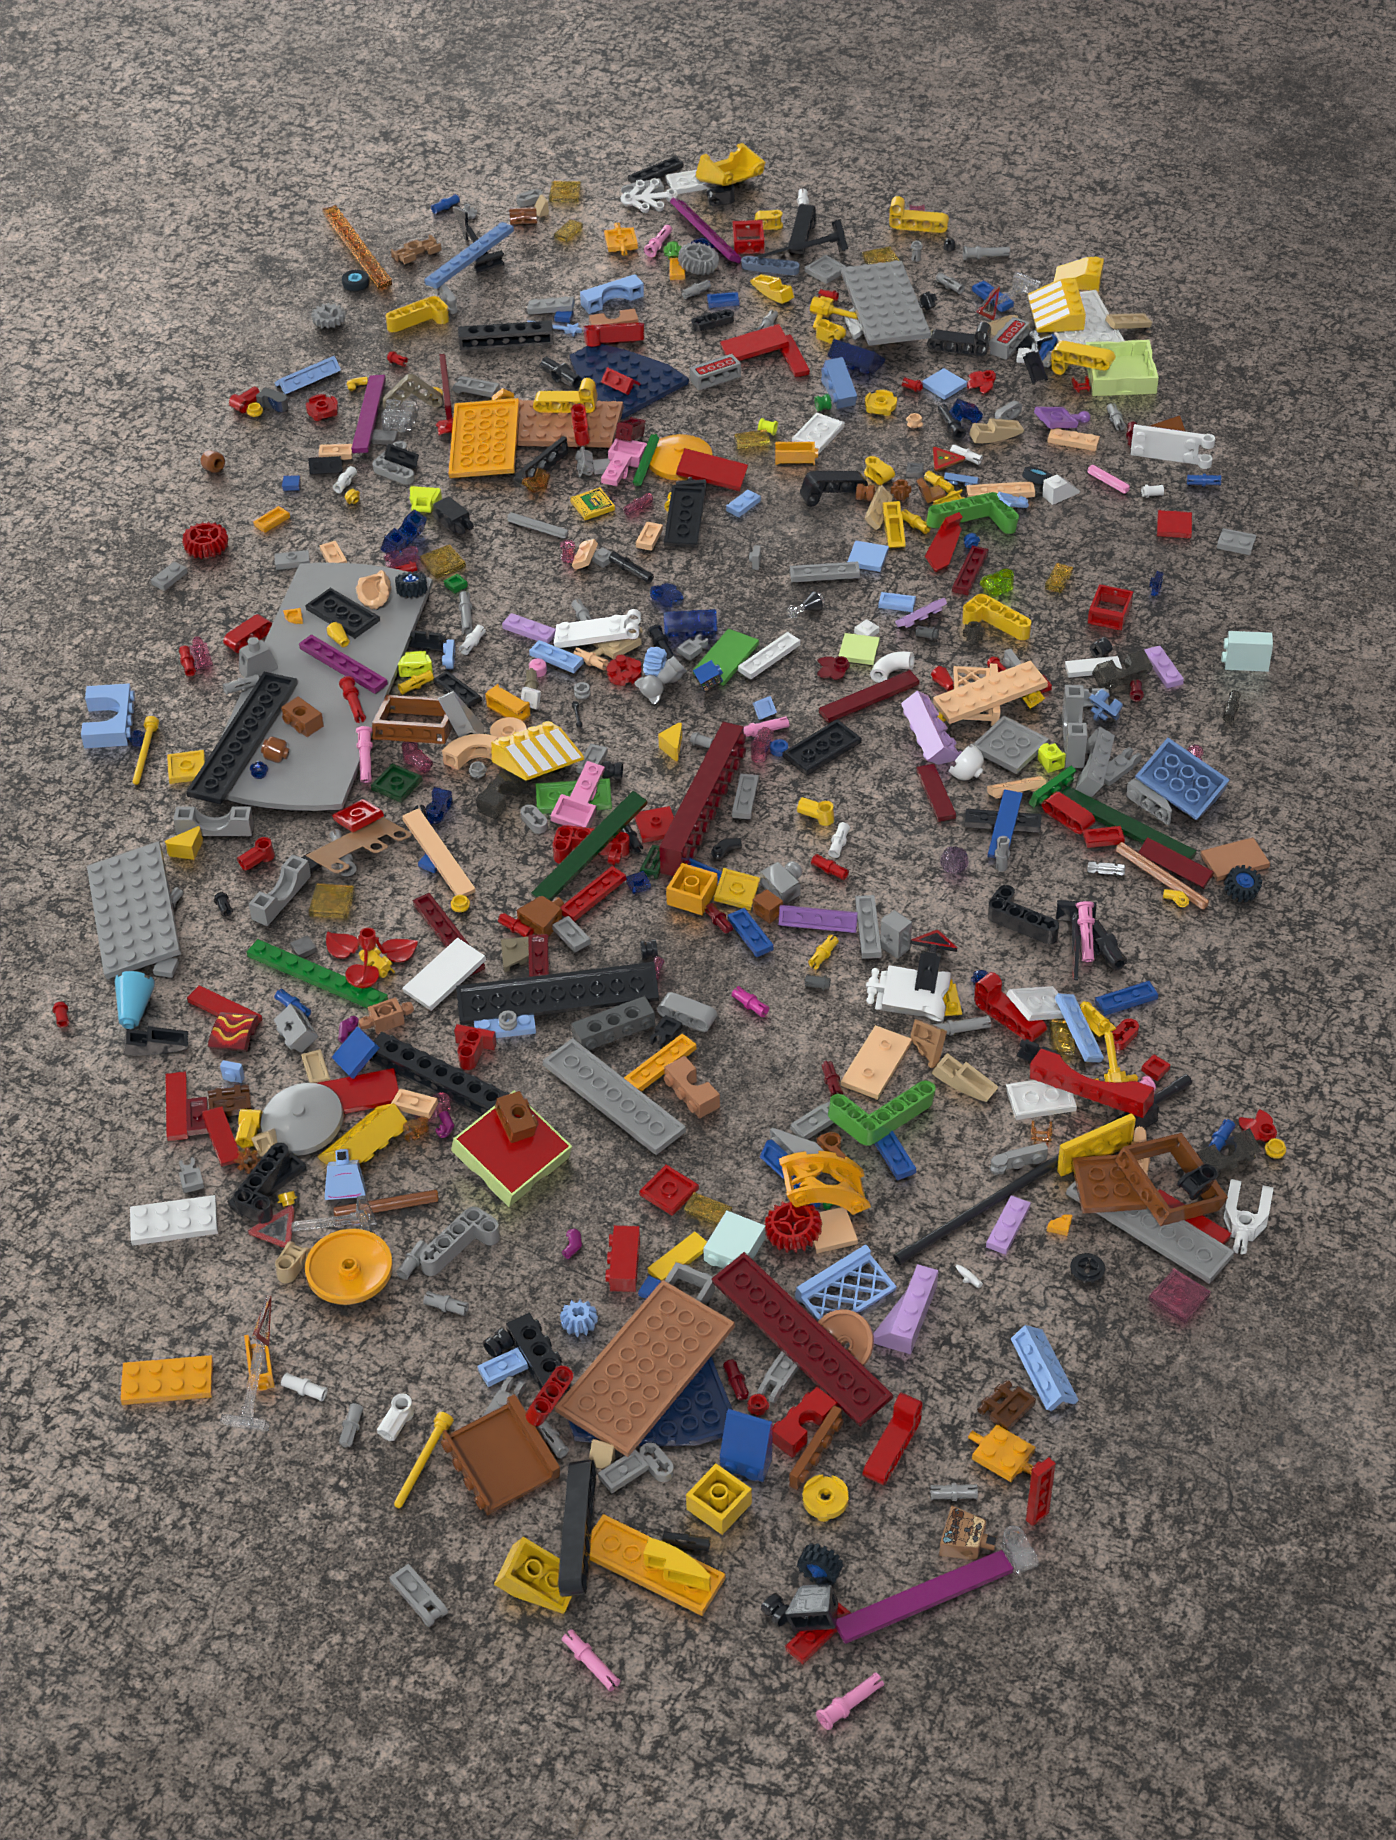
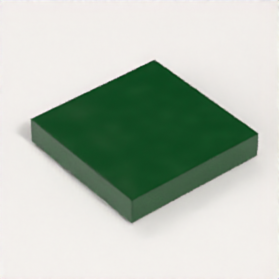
M392 763L371 784V790L402 803L423 779L421 775Z

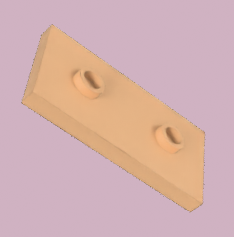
M875 1025L842 1078L841 1086L878 1100L911 1046L912 1039Z

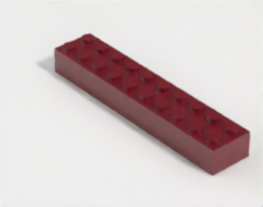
M722 722L659 846L661 874L674 876L681 863L690 865V858L695 859L697 847L702 845L703 835L708 832L710 821L714 820L716 809L720 808L723 795L727 794L728 784L733 782L735 770L738 771L741 758L745 757L746 748L744 743L746 734H744V726Z

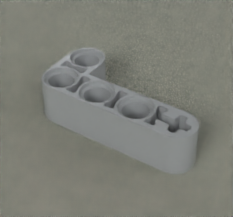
M478 1207L467 1208L421 1251L420 1262L422 1272L427 1276L438 1274L475 1238L486 1245L498 1243L500 1240L498 1221Z

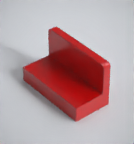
M608 367L601 380L602 383L629 395L633 384L638 386L641 384Z

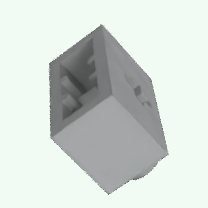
M893 910L881 920L880 943L883 950L899 959L911 949L912 921Z
M289 1004L274 1019L277 1025L276 1030L286 1039L284 1042L291 1050L296 1049L302 1053L319 1037L303 1011L292 1004Z

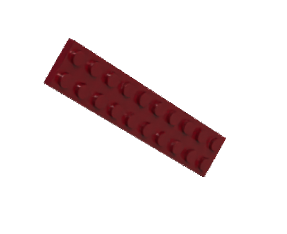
M745 1252L711 1278L713 1284L823 1392L832 1397L837 1402V1405L859 1427L893 1399V1394Z

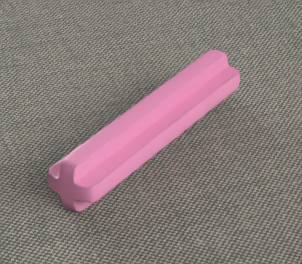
M1091 465L1088 468V474L1124 494L1129 492V484L1095 465Z

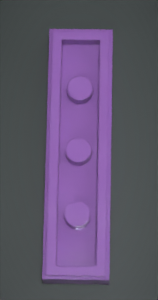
M780 905L779 925L851 933H856L858 912Z

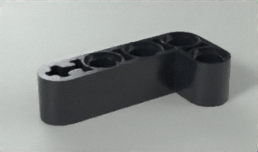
M799 204L789 246L808 241L811 229H815L816 226L815 205ZM806 248L788 252L791 254L804 255Z
M981 322L978 324L975 334L934 329L931 331V338H928L927 346L935 351L984 356L988 352L991 340V326L986 322Z
M810 471L804 477L799 494L807 506L813 507L819 503L822 493H856L857 484L868 486V482L859 471Z
M1002 885L996 890L988 905V919L991 922L1045 944L1057 942L1059 933V922L1057 920L1014 903L1015 889L1010 885Z
M273 1144L235 1191V1205L240 1215L262 1224L272 1220L273 1210L271 1200L267 1197V1194L291 1164L289 1149L286 1144Z

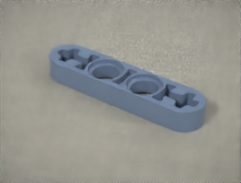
M744 256L741 259V267L744 270L785 275H797L799 273V263L796 261L772 258L759 259L754 256Z

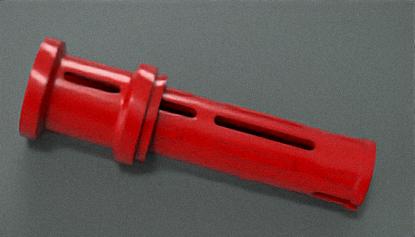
M346 676L339 681V686L343 689V697L348 700L355 722L360 723L358 717H360L361 722H364L366 716L358 699L359 691L354 686L355 680L353 677Z

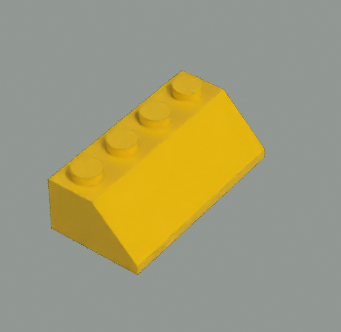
M395 1103L378 1106L317 1157L324 1164L328 1165L329 1162L336 1161V1150L347 1149L349 1160H358L359 1164L363 1161L367 1162L374 1156V1151L380 1150L389 1144L388 1140L392 1136L396 1137L404 1131L403 1127L408 1122Z

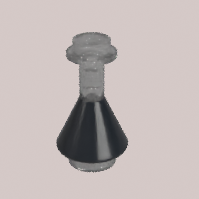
M813 591L801 605L796 607L790 605L786 610L787 615L795 619L797 614L804 610L821 611L825 605V599L821 593Z

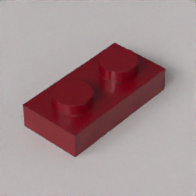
M207 1097L186 1099L188 1136L209 1134L202 1117V1111L208 1110Z

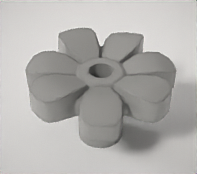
M465 204L463 210L468 212V219L476 218L477 210H474L472 207L470 208V204Z

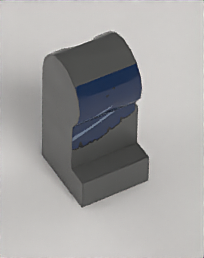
M264 387L256 395L257 403L263 409L268 407L275 409L277 412L288 410L287 396L283 393Z

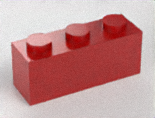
M614 1225L613 1234H609V1247H612V1251L607 1252V1265H610V1269H606L605 1281L609 1282L610 1291L636 1292L640 1226Z

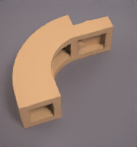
M470 734L457 738L442 750L443 763L459 770L466 762L474 758L482 757L492 760L491 742L498 740V737L488 734Z

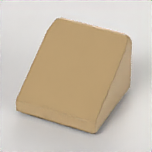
M541 194L534 206L536 207L538 217L549 214L548 201Z
M274 1128L251 1138L259 1157L264 1156L269 1148L277 1143Z
M593 1439L589 1459H593L596 1468L603 1470L613 1464L615 1449L609 1443Z

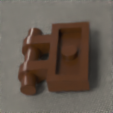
M238 1083L232 1087L222 1088L220 1086L214 1090H208L209 1110L222 1106L226 1117L239 1115L241 1109L252 1110L249 1084L241 1085Z
M1005 1380L994 1388V1392L989 1397L986 1396L981 1401L977 1411L981 1415H984L987 1411H992L989 1420L1009 1431L1036 1404V1398L1019 1386L1014 1391H1011L1012 1383L1009 1380ZM1000 1398H1005L1001 1404L997 1403Z

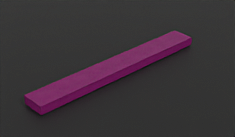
M671 198L670 203L728 260L737 263L741 262L742 258L683 200Z
M369 375L351 448L352 453L369 452L386 381L385 375Z
M1002 1550L841 1617L837 1619L836 1629L843 1642L847 1644L1013 1573L1014 1568Z

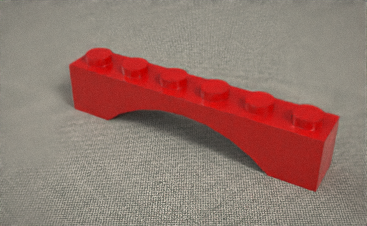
M1040 1049L1030 1063V1079L1112 1108L1132 1113L1141 1118L1146 1115L1154 1103V1087L1137 1081L1105 1082L1086 1077L1070 1068L1059 1054Z

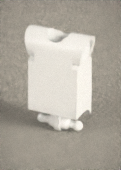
M889 965L888 971H881L879 983L877 978L879 969L873 968L871 971L872 976L869 978V982L866 983L868 993L866 1002L873 1004L874 995L877 994L876 1010L925 1016L933 1021L943 1023L946 1009L943 997L949 990L951 973L938 972L935 994H932L929 990L919 989V991H915L918 970Z

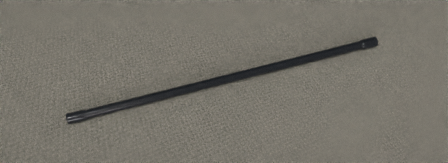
M1184 1074L1164 1089L1155 1093L1154 1103L1158 1105L1175 1093H1179L1192 1085L1190 1076ZM1125 1112V1113L1121 1114L1120 1116H1118L1117 1118H1115V1119H1113L1112 1121H1110L1109 1123H1111V1122H1113V1121H1115V1120H1117V1119H1120V1118H1122V1117H1124V1116H1126V1115H1129L1130 1113ZM1059 1153L923 1238L893 1254L895 1262L898 1265H902L915 1257L917 1253L1058 1167Z

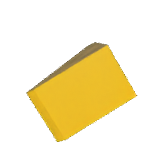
M677 723L658 734L659 748L674 761L679 760L683 737L682 723Z
M199 826L165 840L167 854L170 857L195 860L203 843Z

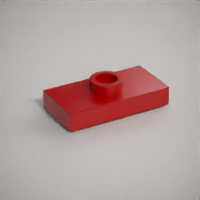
M1121 826L1083 830V837L1087 848L1119 845L1121 842L1125 843Z

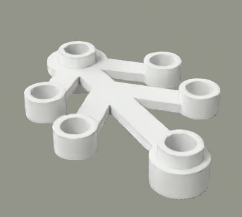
M653 178L647 189L641 195H636L640 190L644 189L645 185L643 180H637L636 186L630 193L621 195V202L626 207L633 205L643 213H648L650 206L660 212L664 210V203L662 201L656 202L652 199L666 198L670 202L672 197L677 198L678 193L674 188H670L666 192L651 193L659 187V180Z

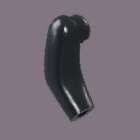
M727 838L721 840L712 848V857L720 859L728 851L742 848L741 839Z

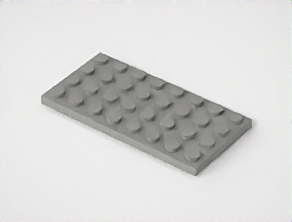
M902 261L880 262L877 264L841 268L843 280L868 346L931 338V332Z
M159 841L87 866L103 971L106 979L122 975V972L133 971L181 954L162 846Z

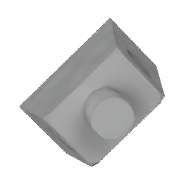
M252 637L248 639V645L239 650V672L244 678L258 674L260 677L264 671L272 672L278 669L269 647L263 640Z

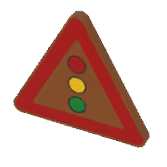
M938 447L932 448L934 471L947 469V467L965 461V456Z

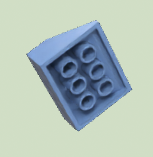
M1170 738L1163 742L1135 776L1140 782L1195 820H1198L1226 790L1229 779Z

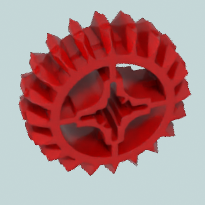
M208 521L207 523H196L195 526H190V529H186L185 533H183L182 544L186 553H189V556H194L195 559L200 557L202 560L203 558L209 559V557L215 558V555H221V552H224L225 548L228 547L229 538L221 524L217 525L216 522L210 523Z
M790 1200L789 1203L781 1201V1206L774 1205V1210H769L768 1217H765V1233L768 1241L771 1242L773 1247L777 1246L779 1251L785 1248L787 1254L790 1250H794L797 1253L798 1249L805 1251L806 1246L812 1247L813 1241H818V1235H821L822 1219H820V1213L816 1211L814 1205L806 1204L795 1207Z

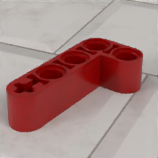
M641 322L584 326V343L587 346H599L600 343L645 340L644 323Z
M569 825L560 826L556 831L552 845L554 861L560 864L595 828ZM620 831L598 855L608 856L610 849L616 850L618 848V852L622 853L621 857L627 856L630 853L629 835L626 832Z
M989 972L975 984L974 1001L977 1007L1019 1037L1034 1042L1046 1032L1047 1026L1043 1020L1028 1021L1009 997L1002 992V981L996 973Z
M902 1392L898 1395L893 1407V1417L863 1469V1477L881 1485L887 1483L921 1422L923 1401Z

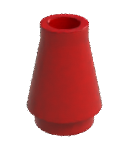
M938 666L931 672L932 680L945 688L947 692L954 689V682L945 667Z

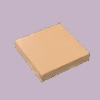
M840 1207L819 1212L820 1219H822L821 1235H818V1241H813L816 1254L858 1244L856 1233L846 1209Z

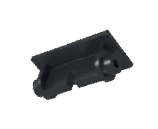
M341 456L308 458L310 474L343 472Z
M414 630L410 633L412 641L409 647L443 651V644L447 643L448 638L443 633L430 632L429 636H427V633L424 631Z
M1022 1039L1019 1045L1021 1048L1016 1057L1031 1062L1040 1049L1056 1054L1059 1053H1057V1050L1044 1046L1040 1048L1039 1044L1031 1042L1029 1039Z

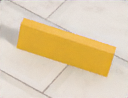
M693 1232L647 1268L648 1273L658 1280L665 1281L676 1262L682 1265H689L702 1255L707 1241L698 1233Z

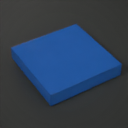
M357 1026L334 1053L332 1058L354 1079L380 1047Z

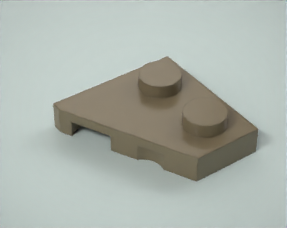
M528 937L501 939L504 972L510 971V967L517 963L522 965L529 960Z

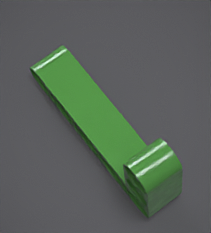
M990 492L932 505L928 509L926 524L931 528H939L946 517L960 512L963 517L961 522L989 516L1004 533L1013 534L1017 529L1019 515L1012 507H1009L999 499L998 493Z
M921 1081L870 1115L846 1096L835 1094L830 1099L828 1117L861 1144L866 1146L873 1145L887 1136L892 1130H896L931 1107L936 1087L930 1081Z

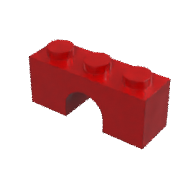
M818 1387L812 1392H807L802 1401L796 1407L793 1406L782 1421H777L772 1427V1443L793 1458L808 1443V1431L802 1425L814 1423L820 1427L832 1407H837V1402Z

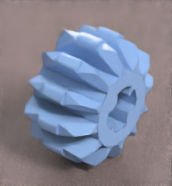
M650 647L647 650L643 664L645 675L658 676L667 660L665 649Z
M581 1299L577 1303L571 1300L570 1305H564L563 1311L560 1314L563 1330H567L569 1335L575 1333L577 1337L580 1333L587 1336L588 1330L594 1331L595 1324L598 1322L595 1306H591L589 1301L583 1303Z

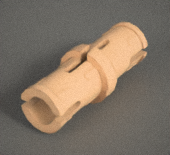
M576 648V651L573 653L582 657L586 665L595 666L603 671L606 670L605 667L609 663L607 659L598 657L595 653H589L580 648Z

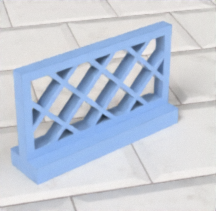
M865 1244L797 1286L794 1297L799 1304L802 1302L818 1322L823 1317V1313L835 1311V1309L824 1307L825 1299L838 1301L837 1310H840L841 1302L853 1304V1310L851 1311L860 1313L895 1291L897 1287L870 1255L871 1250ZM869 1263L874 1269V1274L862 1273V1266ZM848 1275L857 1277V1284L844 1283V1278ZM860 1277L872 1279V1288L859 1286ZM875 1280L885 1282L888 1288L885 1290L874 1289ZM830 1286L840 1287L839 1296L826 1294L827 1288ZM843 1288L856 1290L854 1299L842 1297ZM858 1291L871 1293L870 1299L867 1301L858 1300ZM813 1297L823 1298L822 1307L812 1305L809 1299Z

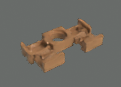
M429 235V239L423 241L416 239L405 243L402 249L396 251L391 249V256L396 261L401 260L404 264L415 261L416 255L423 253L424 250H427L429 255L442 251L441 244H437L436 239Z

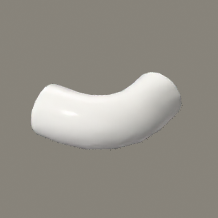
M904 651L885 655L873 666L870 672L871 679L879 683L887 680L889 674L895 670L913 669L915 662L914 653Z

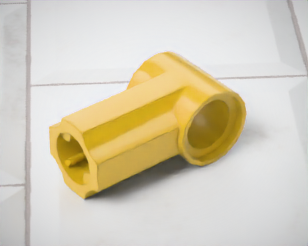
M803 797L799 800L797 806L798 813L818 819V823L823 826H829L834 822V806L832 802H816Z
M240 1110L238 1117L239 1128L235 1142L241 1148L245 1149L246 1147L254 1146L251 1138L256 1136L258 1129H261L262 1110Z

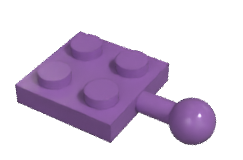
M1035 407L1034 411L1039 419L1050 429L1077 428L1078 421L1086 423L1091 419L1087 411H1081L1079 414H1070L1064 407Z

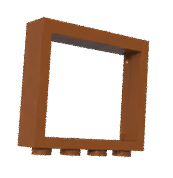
M386 695L372 722L373 739L445 744L453 728L438 698ZM390 713L444 716L441 724L387 721ZM437 734H441L442 738H437Z
M1182 1133L1124 1146L1115 1159L1160 1226L1217 1212L1228 1199L1215 1180L1210 1189L1201 1194L1204 1200L1170 1209L1137 1160L1170 1152L1185 1174L1204 1164Z

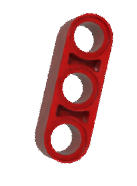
M574 404L571 407L575 442L579 446H584L590 442L586 409L583 404Z
M256 614L228 632L223 639V643L236 653H239L242 647L248 645V639L256 637L258 640H261L267 636L273 623L260 614Z
M1055 792L1042 802V808L1045 813L1077 834H1082L1083 830H1087L1095 824V818L1091 812L1060 792Z
M558 1366L533 1400L526 1412V1419L531 1425H542L567 1390L574 1377L569 1367Z

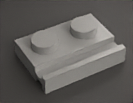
M1223 528L1217 543V549L1251 555L1256 535Z

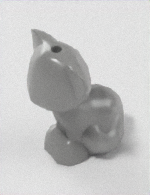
M673 656L665 662L664 668L661 669L657 677L654 675L641 677L635 681V686L641 690L645 697L649 698L652 704H657L664 691L663 684L678 682L687 670Z

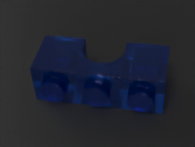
M413 509L404 518L398 530L393 528L384 537L380 550L392 559H395L423 532L427 518Z

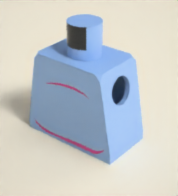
M347 1149L336 1150V1161L329 1162L327 1165L325 1200L365 1197L367 1191L359 1161L349 1160Z

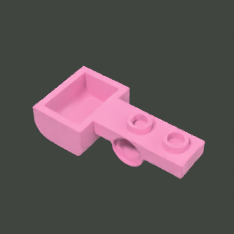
M615 439L608 451L610 463L601 477V483L617 486L621 479H626L628 466L638 468L647 443Z
M589 761L586 762L570 797L563 794L560 795L551 814L552 822L560 825L590 828L596 815V806L589 802L593 800L596 794L597 785L604 773V766Z

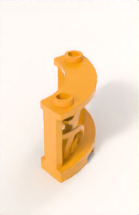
M804 1151L779 1158L784 1174L786 1194L795 1207L811 1203H830L843 1207L852 1215L871 1207L870 1202L865 1198L861 1178L865 1176L864 1171L850 1158L846 1157L844 1159L836 1156V1153L828 1151H818V1154H807ZM821 1172L828 1173L840 1183L837 1185H826L815 1177L820 1175ZM802 1182L799 1188L794 1189V1185Z

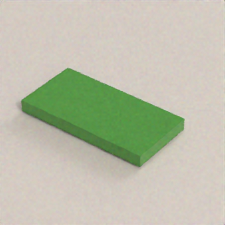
M727 629L694 669L712 660L714 665L718 664L723 672L720 675L723 682L719 684L724 686L738 670V666L745 662L759 645V640Z
M610 778L600 779L593 800L589 802L596 806V810L612 809ZM577 781L536 783L537 809L542 814L552 813L560 795L563 794L570 797Z

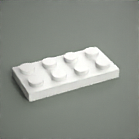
M215 1195L131 1206L130 1230L132 1246L218 1234Z

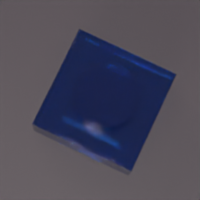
M1157 571L1155 577H1151L1149 587L1152 588L1151 595H1159L1164 572Z
M644 871L626 876V883L633 894L651 889V883Z

